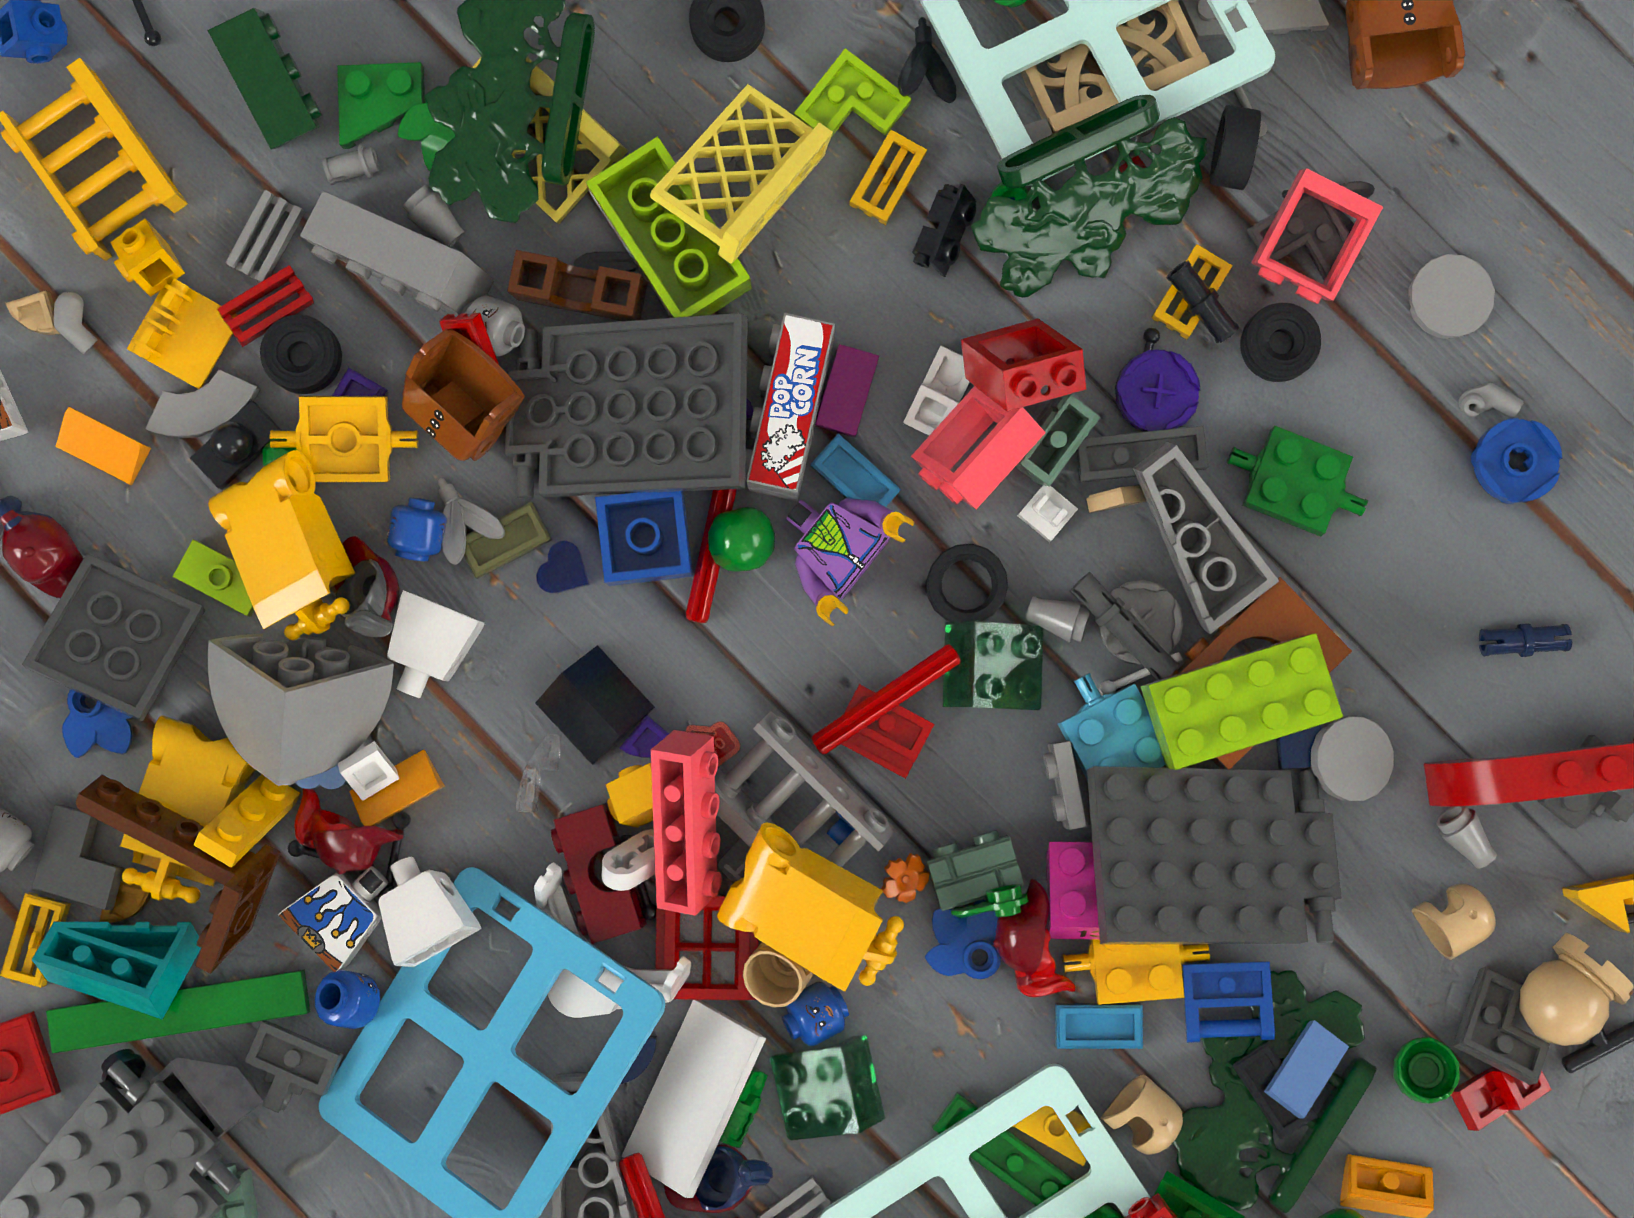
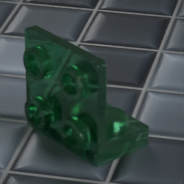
M981 621L945 622V645L950 644L956 650L961 662L944 674L943 707L1041 709L1042 627L1037 625Z
M867 1035L852 1036L831 1047L779 1053L771 1056V1066L789 1140L858 1134L885 1119Z

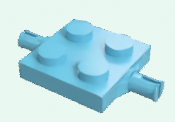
M1090 673L1074 681L1086 704L1075 715L1058 723V726L1066 741L1071 742L1073 755L1087 781V769L1093 766L1161 768L1165 765L1146 703L1136 684L1129 685L1114 694L1100 695Z

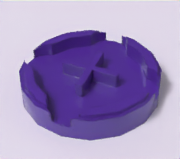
M1148 350L1130 359L1120 371L1115 385L1116 404L1123 418L1135 429L1144 432L1177 429L1185 425L1196 412L1199 403L1200 380L1193 366L1180 354L1172 351Z

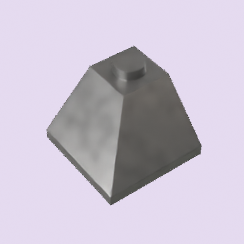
M177 1057L150 1082L153 1084L155 1081L161 1080L217 1138H220L263 1102L258 1095L254 1082L249 1077L243 1076L240 1070L233 1066Z

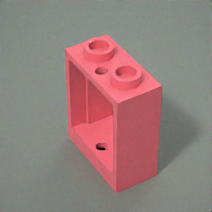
M1307 168L1299 170L1251 263L1260 267L1258 275L1270 282L1281 285L1282 281L1286 280L1298 286L1295 294L1310 302L1319 304L1321 298L1334 301L1383 206ZM1303 193L1357 219L1323 284L1269 258Z
M974 386L911 457L922 468L918 475L936 491L939 489L956 505L963 500L977 510L1046 432L1023 407L1007 412ZM993 422L998 423L958 469L952 472L950 469Z

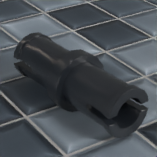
M1189 260L1176 266L1167 275L1168 281H1171L1188 303L1187 311L1191 316H1198L1214 337L1216 343L1227 340L1238 330V324L1232 320L1217 300L1219 294L1214 288L1209 289L1191 266Z

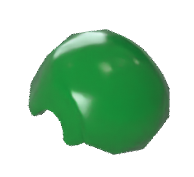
M740 507L732 511L723 512L714 518L708 532L709 551L715 563L728 571H751L763 566L774 552L775 531L768 516L754 507Z
M1432 1037L1415 1038L1401 1046L1393 1060V1077L1400 1091L1408 1098L1419 1103L1432 1104L1445 1100L1453 1094L1460 1080L1459 1061L1451 1048Z

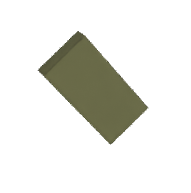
M533 502L498 518L505 529V536L503 538L489 539L476 531L466 535L464 557L475 578L478 579L552 541Z

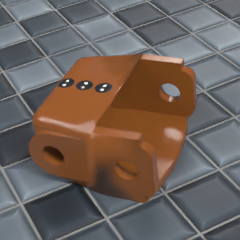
M1347 0L1348 57L1352 85L1356 89H1390L1414 86L1443 76L1446 78L1455 77L1463 69L1464 57L1466 55L1461 24L1453 0Z
M445 329L425 343L419 352L414 355L405 375L402 409L454 458L459 461H466L469 458L476 461L485 455L496 443L504 427L515 416L525 395L511 377L482 349L460 333L452 329Z

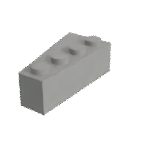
M1166 442L1133 467L1200 627L1211 634L1279 582L1278 578L1177 445Z

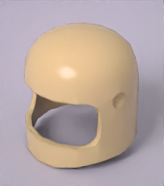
M1455 884L1448 887L1446 890L1448 906L1442 912L1426 901L1411 910L1434 947L1449 960H1453L1482 943L1492 934L1496 925L1495 913L1487 898L1478 889L1467 884Z
M763 942L751 954L744 965L743 971L745 986L752 997L760 1003L771 1007H785L793 1003L814 975Z
M1140 1075L1129 1082L1101 1116V1119L1112 1129H1117L1127 1124L1133 1132L1132 1147L1147 1155L1156 1154L1168 1148L1179 1135L1183 1124L1182 1111L1179 1105L1146 1075Z

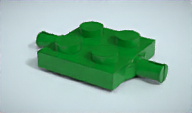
M1278 426L1270 429L1264 448L1257 456L1233 447L1229 454L1230 457L1227 459V464H1232L1250 472L1249 488L1242 506L1321 537L1326 533L1331 516L1338 507L1358 516H1362L1366 509L1367 499H1362L1345 492V478L1353 456Z

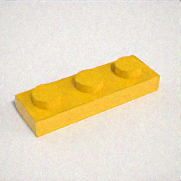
M261 774L198 833L194 846L232 868L296 805L301 793L288 785L278 786Z

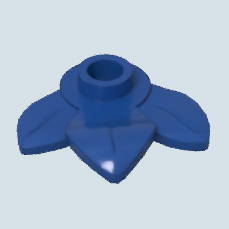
M70 689L67 697L70 713L62 726L63 738L70 753L75 758H80L95 743L114 753H127L133 737L132 728L128 721L132 717L100 702H97L93 708H89L85 703L86 696Z
M981 899L975 901L973 905L984 902L985 900ZM941 909L934 910L932 928L939 945L934 946L925 955L929 965L938 973L946 976L966 973L975 979H985L992 976L998 970L1001 963V957L997 948L993 945L998 920L995 911L958 918L951 914L953 909L941 911ZM977 949H983L987 953V960L981 965L974 964L971 959L972 953Z

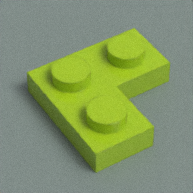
M845 48L794 112V116L813 129L820 122L833 131V136L853 111L886 136L911 104V98L909 96H902L896 86Z

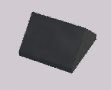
M598 645L564 670L535 702L592 765L655 708Z

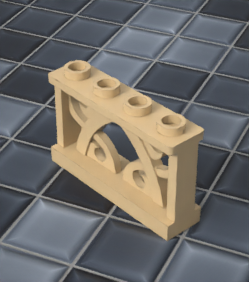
M1171 0L1152 9L1161 12L1167 20L1165 31L1156 39L1150 37L1155 27V18L1150 24L1144 25L1136 17L1127 21L1126 26L1119 25L1116 28L1124 45L1138 51L1132 58L1136 67L1145 58L1151 59L1145 63L1144 67H1150L1153 70V74L1142 78L1146 86L1153 91L1159 90L1211 65L1205 52L1202 53L1177 0ZM1173 35L1185 57V60L1179 62L1164 47ZM1079 44L1074 49L1070 48L1060 53V60L1056 63L1047 62V66L1055 72L1066 71L1065 77H1046L1038 71L1036 65L1020 72L1041 119H1048L1053 134L1119 103L1104 76L1093 73L1080 74L1085 59L1090 52V48L1085 44ZM1079 85H1096L1100 87L1102 95L1091 99L1087 96V91L1090 90V87L1079 89ZM1064 88V110L1056 113L1046 89Z

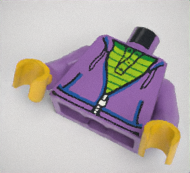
M846 498L838 504L830 502L821 514L803 500L797 503L786 520L804 533V536L794 547V550L798 553L795 566L804 591L816 606L818 616L830 626H834L835 624L830 620V614L835 608H839L844 614L848 613V607L840 600L844 599L891 538L902 543L905 542L906 539L898 535V528L904 522L913 526L914 521L899 512H894L872 500Z

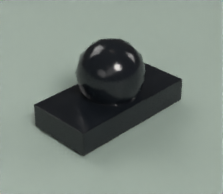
M251 400L229 422L217 426L210 439L190 459L218 489L223 490L262 454V449L271 440L270 431L282 430L256 402Z

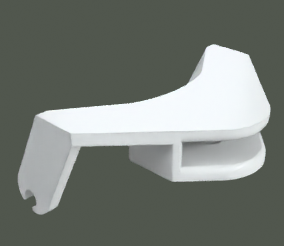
M553 862L546 868L547 872L545 875H541L534 886L536 905L539 909L588 941L580 931L564 888L561 867ZM683 956L677 962L674 970L626 968L658 989L663 994L665 1003L674 999L690 975L691 961ZM604 968L598 980L615 993L620 984L624 982L606 968ZM567 969L560 973L548 993L552 1005L559 1012L569 1017L582 1018L610 1014L616 1009H622L618 1004Z

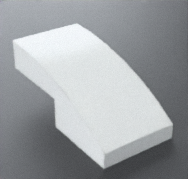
M942 345L940 346L907 413L904 424L930 436L958 405L970 383L965 378L963 355Z

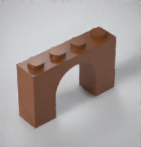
M1278 577V583L1220 626L1219 630L1208 641L1204 637L1198 639L1184 653L1189 659L1170 676L1222 661L1226 653L1235 644L1248 638L1261 639L1276 644L1302 635L1316 633L1329 673L1352 650L1281 577ZM1254 746L1213 758L1212 761L1220 769L1230 770Z

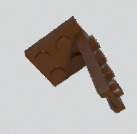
M104 775L99 776L78 794L76 806L80 811L224 885V888L218 892L210 905L209 913L213 915L212 921L207 924L197 941V946L201 948L195 966L211 974L252 930L281 852L265 844L256 854L248 851L231 868L194 846L198 833L204 828L198 822L173 812L156 800L144 797L125 787L117 780L110 779Z

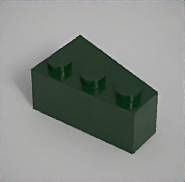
M252 8L207 30L270 149H276L320 127L316 118L322 116L321 111L310 92L304 95L297 81V78L302 77L291 54H284L277 40L281 35L269 13L265 14L264 11Z

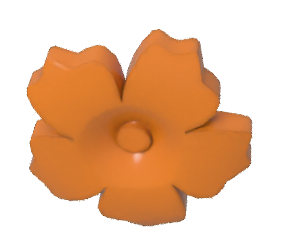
M909 853L905 862L901 858L895 861H888L884 870L890 877H886L883 880V886L880 889L883 890L887 898L895 897L898 901L908 903L916 898V890L920 892L929 882L930 874L924 870L925 865L922 863L921 857L918 854Z

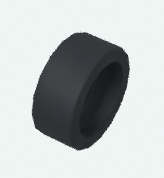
M1231 105L1225 106L1213 149L1210 184L1238 190L1245 189L1251 175L1261 126L1260 110Z
M975 544L955 545L942 552L931 565L926 580L927 597L934 611L946 621L959 625L978 624L993 616L1004 603L1008 590L1007 572L1000 559L989 549ZM960 560H972L980 563L987 569L991 577L992 589L990 595L983 605L975 609L963 610L954 607L947 601L942 592L944 572L950 565Z

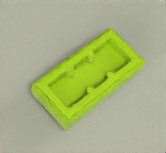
M193 539L172 577L251 617L254 608L235 561Z

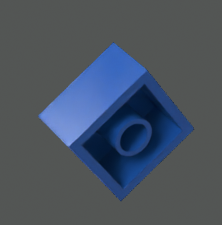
M683 491L635 492L595 497L604 583L609 586L693 577Z

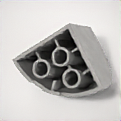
M263 634L237 635L209 640L208 677L213 703L220 723L239 755L250 766L278 786L291 785L298 780L325 772L353 754L374 730L389 699L394 663L380 655L354 645H350L347 652L341 649L326 647L325 638L301 635L297 640H289V642L263 641Z

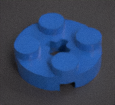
M1514 418L1493 425L1480 437L1476 448L1471 454V463L1480 485L1488 494L1506 504L1529 502L1542 497L1555 486L1560 475L1558 470L1560 467L1559 460L1562 459L1561 446L1549 428L1533 420L1527 421ZM1511 451L1515 454L1523 452L1527 458L1523 461V466L1526 469L1523 472L1518 468L1512 469L1508 462L1510 461L1509 453Z

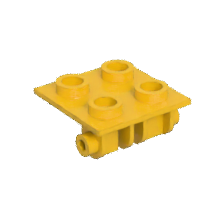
M173 279L172 283L169 285L165 284L164 288L160 290L128 345L127 350L200 389L203 387L233 333L217 311V308L221 307V305L192 290L184 283ZM235 313L234 315H232V318H235L238 315Z

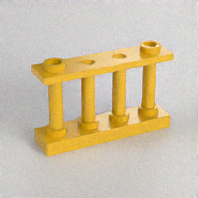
M78 58L66 67L76 80L70 84L72 89L21 124L6 112L1 111L0 122L5 129L0 133L15 153L20 151L23 153L76 229L71 235L78 246L87 255L93 252L107 261L112 255L101 241L153 204L157 207L163 204L175 214L188 205V203L97 73L85 61ZM82 103L86 106L92 103L99 115L94 117L95 123L43 158L31 141V138ZM106 136L109 139L115 136L123 147L117 152L119 157L67 192L54 172ZM131 170V172L135 173L139 170L146 180V183L141 185L143 190L93 225H90L78 206Z

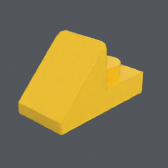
M1634 873L1562 887L1563 895L1605 925L1616 931L1630 933L1624 904H1634Z

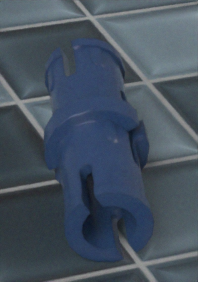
M1527 623L1518 624L1515 629H1481L1479 641L1496 640L1497 644L1479 645V649L1484 657L1518 653L1520 657L1533 656L1534 652L1570 651L1572 647V639L1554 640V637L1572 635L1568 624L1532 627L1531 624Z

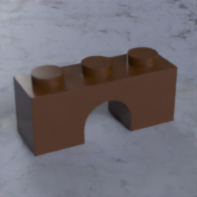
M516 250L507 292L518 301L619 321H635L641 319L648 283L638 273L599 266L598 270L585 269L566 264L556 257Z

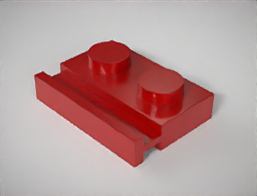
M859 684L843 714L875 692ZM898 705L841 745L906 779L935 724Z

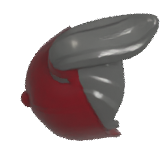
M351 536L342 545L355 574L334 585L336 599L339 597L346 598L350 604L349 610L342 614L346 618L345 626L367 637H385L392 631L393 625L390 613L399 600L397 576L392 566L385 559L374 553L361 538Z

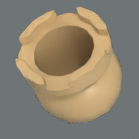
M1565 933L1553 946L1558 955V960L1544 962L1528 974L1520 989V1012L1528 1027L1535 1035L1546 1042L1562 1046L1584 1044L1602 1030L1609 1017V1001H1615L1623 1005L1634 993L1632 990L1634 985L1609 960L1602 966L1584 953L1589 945L1568 933Z

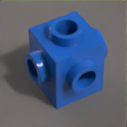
M9 0L0 9L1 57L26 58V61L29 63L41 64L51 61L53 56L67 45L68 29L66 23L62 20L59 4L42 3L41 0Z

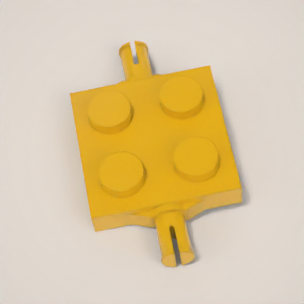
M300 396V419L296 431H270V439H287L270 441V447L296 448V451L305 455L310 462L315 475V482H389V458L393 448H418L419 440H402L417 439L418 430L392 431V426L388 419V396Z
M1090 939L1087 953L1063 954L1062 962L1079 961V964L1063 965L1064 973L1089 970L1095 982L1097 1004L1102 1005L1185 998L1182 965H1185V962L1210 961V953L1193 954L1196 951H1208V944L1100 945V940Z

